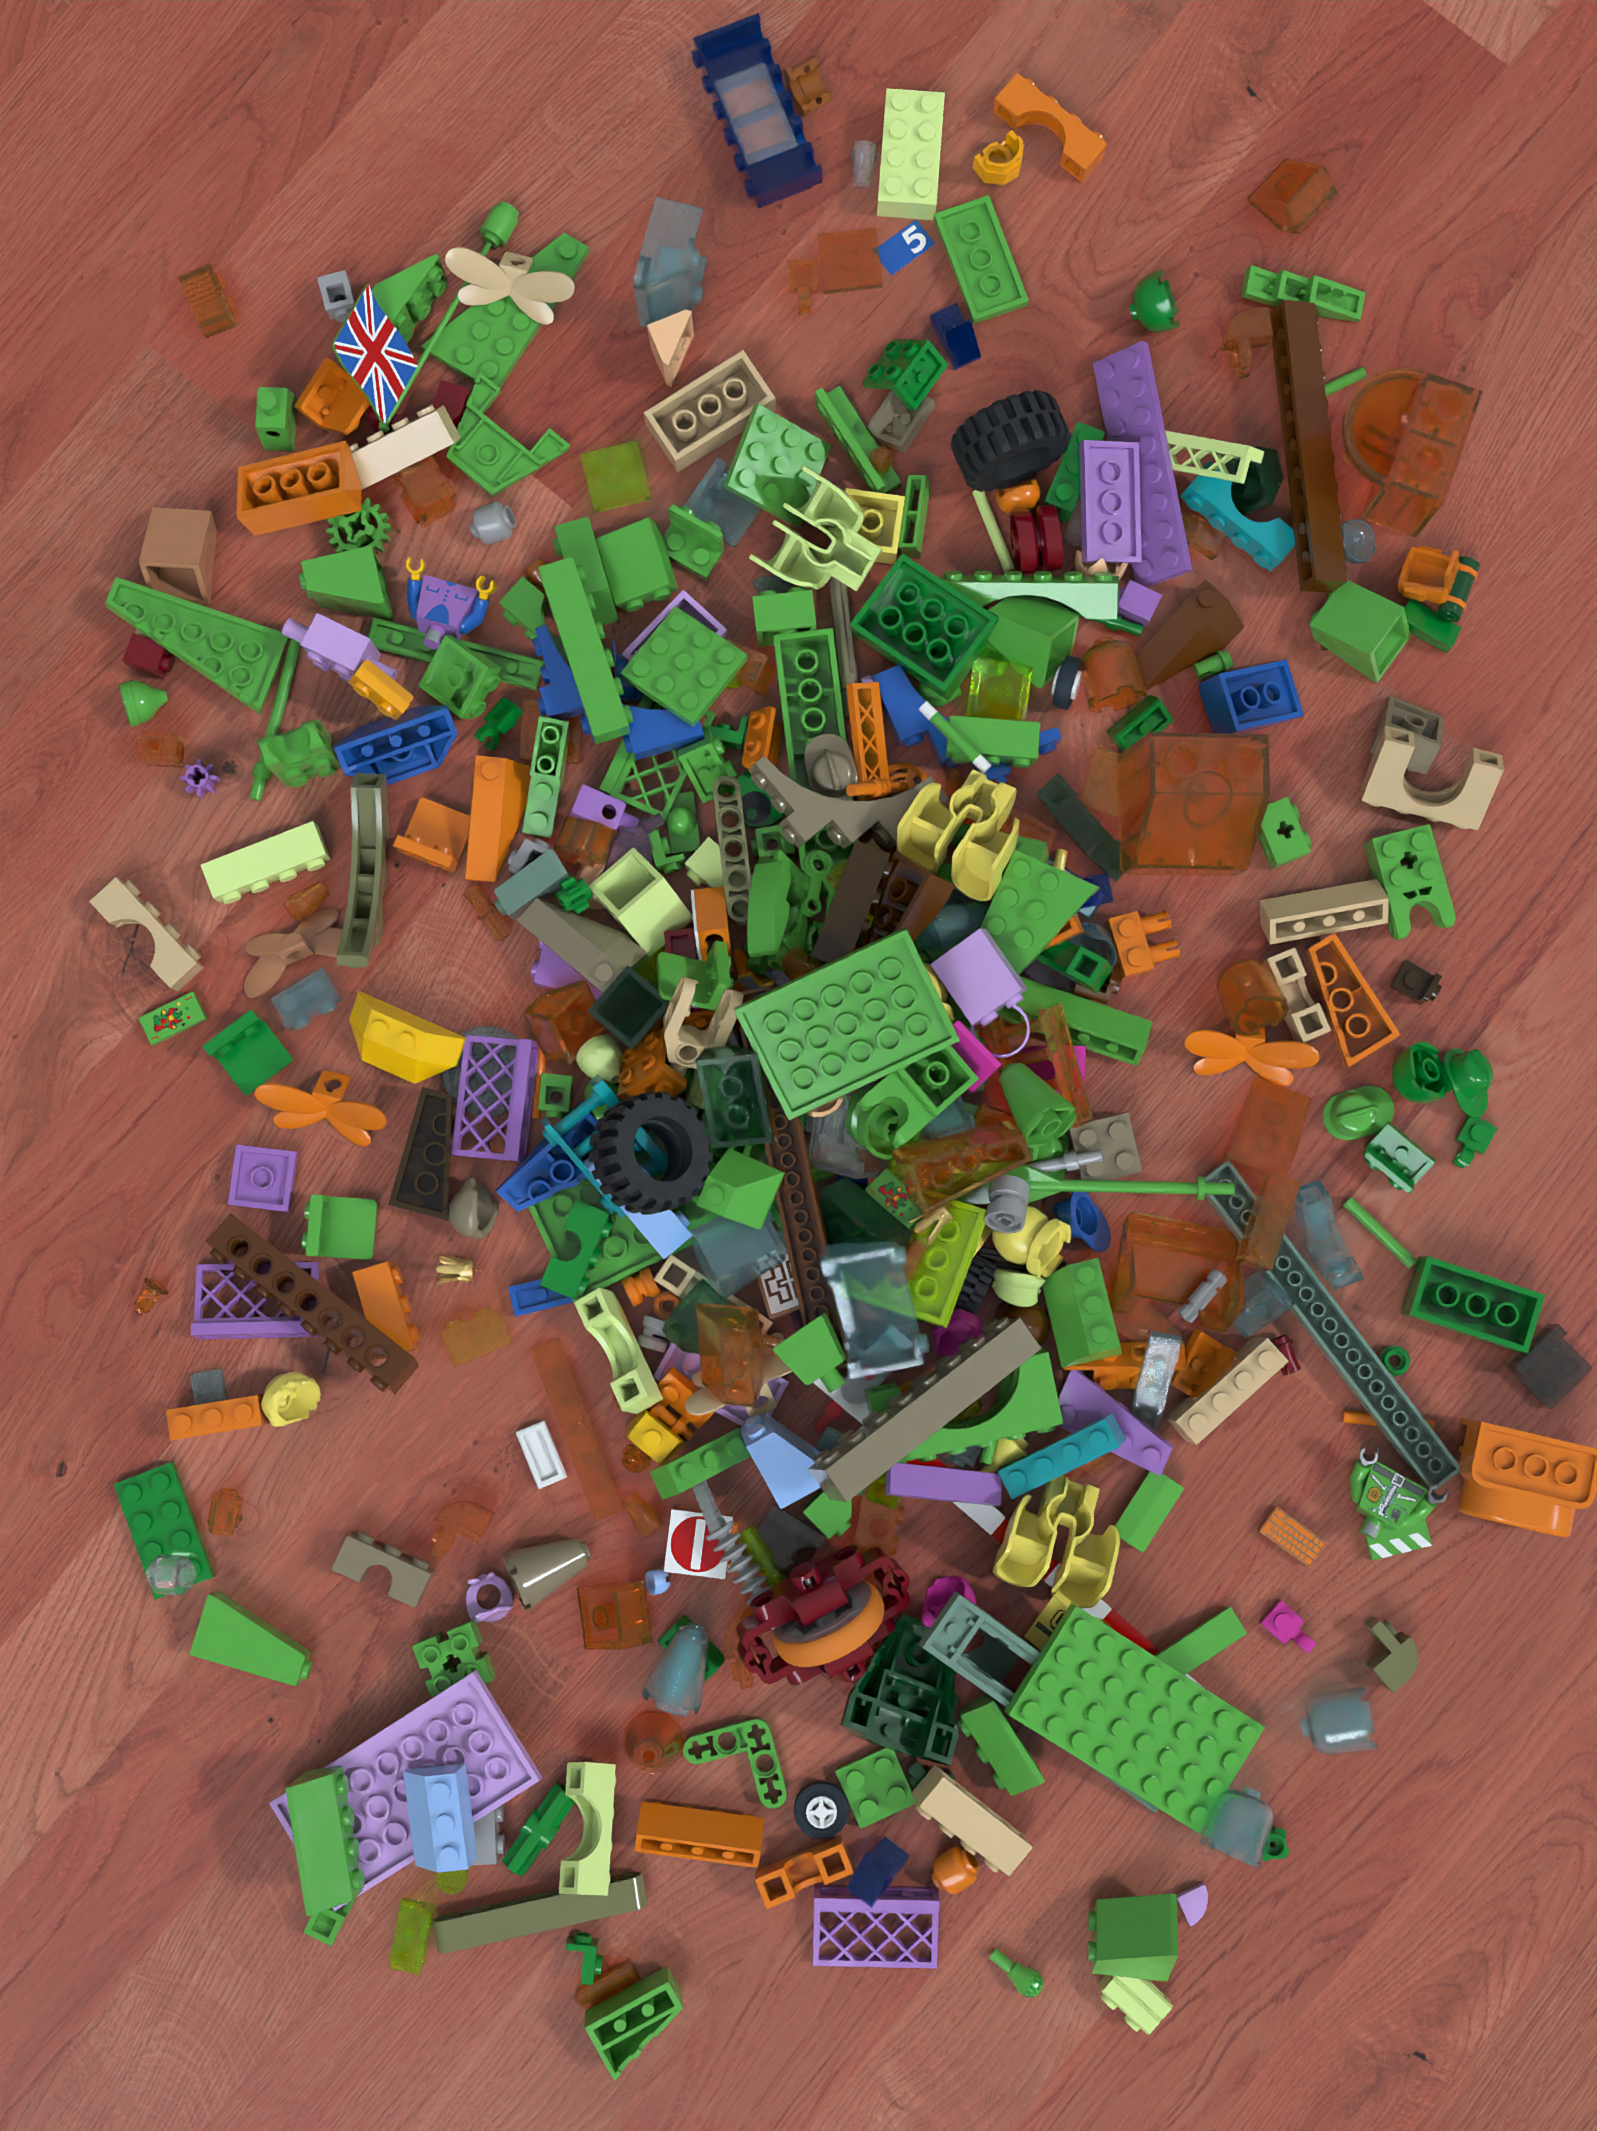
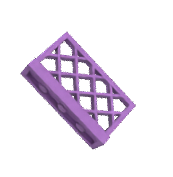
M465 1035L466 1041L463 1049L451 1155L522 1162L528 1154L540 1043L528 1039L518 1040ZM473 1042L483 1043L490 1052L478 1063L472 1056ZM490 1044H497L498 1046L493 1049ZM507 1045L516 1046L515 1059L506 1065L497 1053ZM494 1057L503 1069L490 1079L481 1067ZM478 1071L486 1083L476 1092H473L468 1086L469 1077ZM507 1073L512 1080V1088L502 1095L494 1083ZM491 1087L499 1099L486 1109L478 1096ZM472 1101H475L483 1113L470 1122L465 1116V1107ZM503 1103L509 1110L508 1119L499 1125L490 1113ZM487 1117L496 1129L483 1139L474 1127ZM471 1131L479 1143L470 1151L461 1150L462 1137ZM499 1133L505 1140L504 1154L494 1153L487 1144ZM484 1147L487 1152H479L478 1150Z
M294 1262L303 1270H311V1277L319 1282L318 1262ZM231 1264L196 1265L194 1323H191V1336L194 1338L210 1340L313 1337L300 1326L303 1321L295 1315L290 1319L289 1317H282L284 1313L279 1311L274 1317H266L260 1309L269 1300L263 1298L255 1306L245 1294L256 1284L251 1281L240 1290L231 1281L235 1276L232 1272L234 1267ZM266 1264L260 1267L258 1271L261 1272L259 1274H266L270 1270L271 1265ZM226 1271H231L227 1276L223 1273ZM204 1272H217L223 1280L210 1291L204 1285ZM228 1283L238 1294L224 1306L215 1295ZM205 1291L208 1295L203 1298V1292ZM243 1298L253 1309L243 1318H236L229 1310ZM211 1299L222 1308L214 1318H202L203 1307ZM308 1301L310 1303V1310H312L316 1306L317 1301ZM227 1313L231 1318L222 1317ZM256 1313H258L261 1317H252V1316L255 1315Z
M814 1885L813 1966L937 1968L940 1905L938 1888ZM820 1912H834L840 1920L828 1929L820 1921ZM856 1913H865L871 1919L861 1930L849 1920ZM888 1913H896L902 1919L892 1931L881 1921ZM918 1914H932V1923L923 1931L912 1922ZM844 1924L856 1934L845 1945L834 1935ZM875 1925L886 1934L876 1945L865 1936ZM908 1925L918 1936L905 1946L896 1935ZM820 1930L824 1933V1935L821 1938ZM828 1939L839 1948L833 1956H819V1947ZM860 1939L870 1949L864 1957H856L849 1950ZM890 1940L902 1950L895 1957H886L880 1951ZM923 1940L931 1949V1958H917L911 1950Z

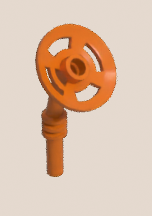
M894 763L888 766L889 774L896 770H907V773L895 774L889 780L882 778L872 779L869 783L849 784L846 787V793L848 796L870 795L871 797H884L891 794V797L915 787L916 784L913 779L916 776L921 781L928 777L919 767L913 764ZM898 778H905V780H899L898 782H893L894 780H896V779H898Z

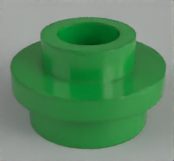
M1388 1346L1379 1355L1380 1361L1392 1376L1404 1374L1410 1366L1409 1354L1400 1346ZM1392 1355L1398 1357V1364L1394 1367L1389 1363V1358Z

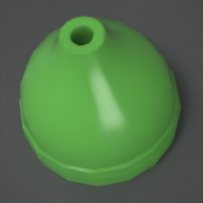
M137 680L119 683L122 701L131 727L139 726L151 720L159 708L168 702L165 690L153 688Z

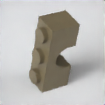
M358 1531L357 1534L352 1532L347 1535L331 1570L361 1582L365 1579L372 1565L385 1566L391 1572L393 1580L387 1596L414 1608L420 1605L435 1573V1570L429 1567L430 1562L417 1556H413L412 1559L401 1555L402 1550L388 1543L385 1546L373 1542L375 1538L372 1535L363 1531Z

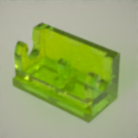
M401 1898L389 1959V1968L419 1975L424 1967L435 1904Z

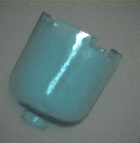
M1360 1686L1318 1694L1307 1702L1305 1707L1306 1717L1300 1718L1303 1737L1310 1736L1312 1745L1318 1752L1333 1755L1377 1750L1376 1741L1370 1742L1369 1734L1375 1733L1369 1701L1362 1702L1361 1695L1366 1694L1365 1687Z
M1244 1786L1243 1791L1236 1789L1226 1790L1218 1797L1200 1843L1259 1868L1274 1824L1273 1810L1269 1804L1260 1799L1262 1793Z

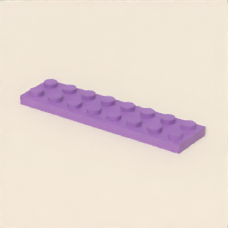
M1140 341L1094 362L1093 367L1107 440L1139 442L1142 563L1132 564L1135 582L1149 588L1191 572L1192 565L1148 343Z

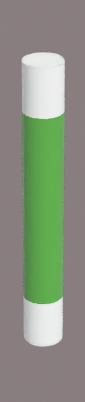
M928 701L919 708V711L983 774L992 766Z

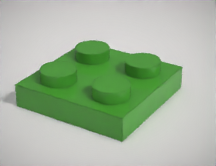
M881 1747L835 1769L860 1829L916 1804L911 1795L912 1789L896 1753L891 1749Z

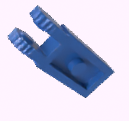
M542 1279L508 1287L515 1317L573 1303V1300L570 1297L541 1286Z

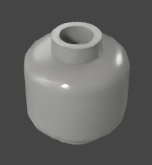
M498 501L476 508L473 512V521L470 522L473 536L476 539L480 538L487 545L510 538L513 528L516 527L515 517L508 505L504 506Z

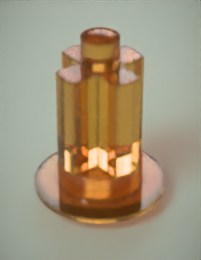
M147 1277L144 1279L146 1286L133 1304L137 1315L150 1312L161 1294L167 1295L169 1293L164 1284L154 1278Z

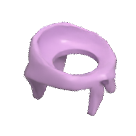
M491 1572L488 1575L482 1574L478 1578L467 1581L471 1586L466 1591V1605L470 1619L473 1622L490 1623L499 1621L513 1607V1595L505 1579L495 1575V1572ZM484 1585H495L501 1593L500 1602L492 1609H483L477 1602V1593Z

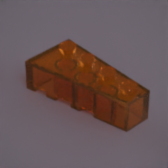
M1009 1121L891 1150L908 1199L923 1215L1032 1161L1024 1134Z

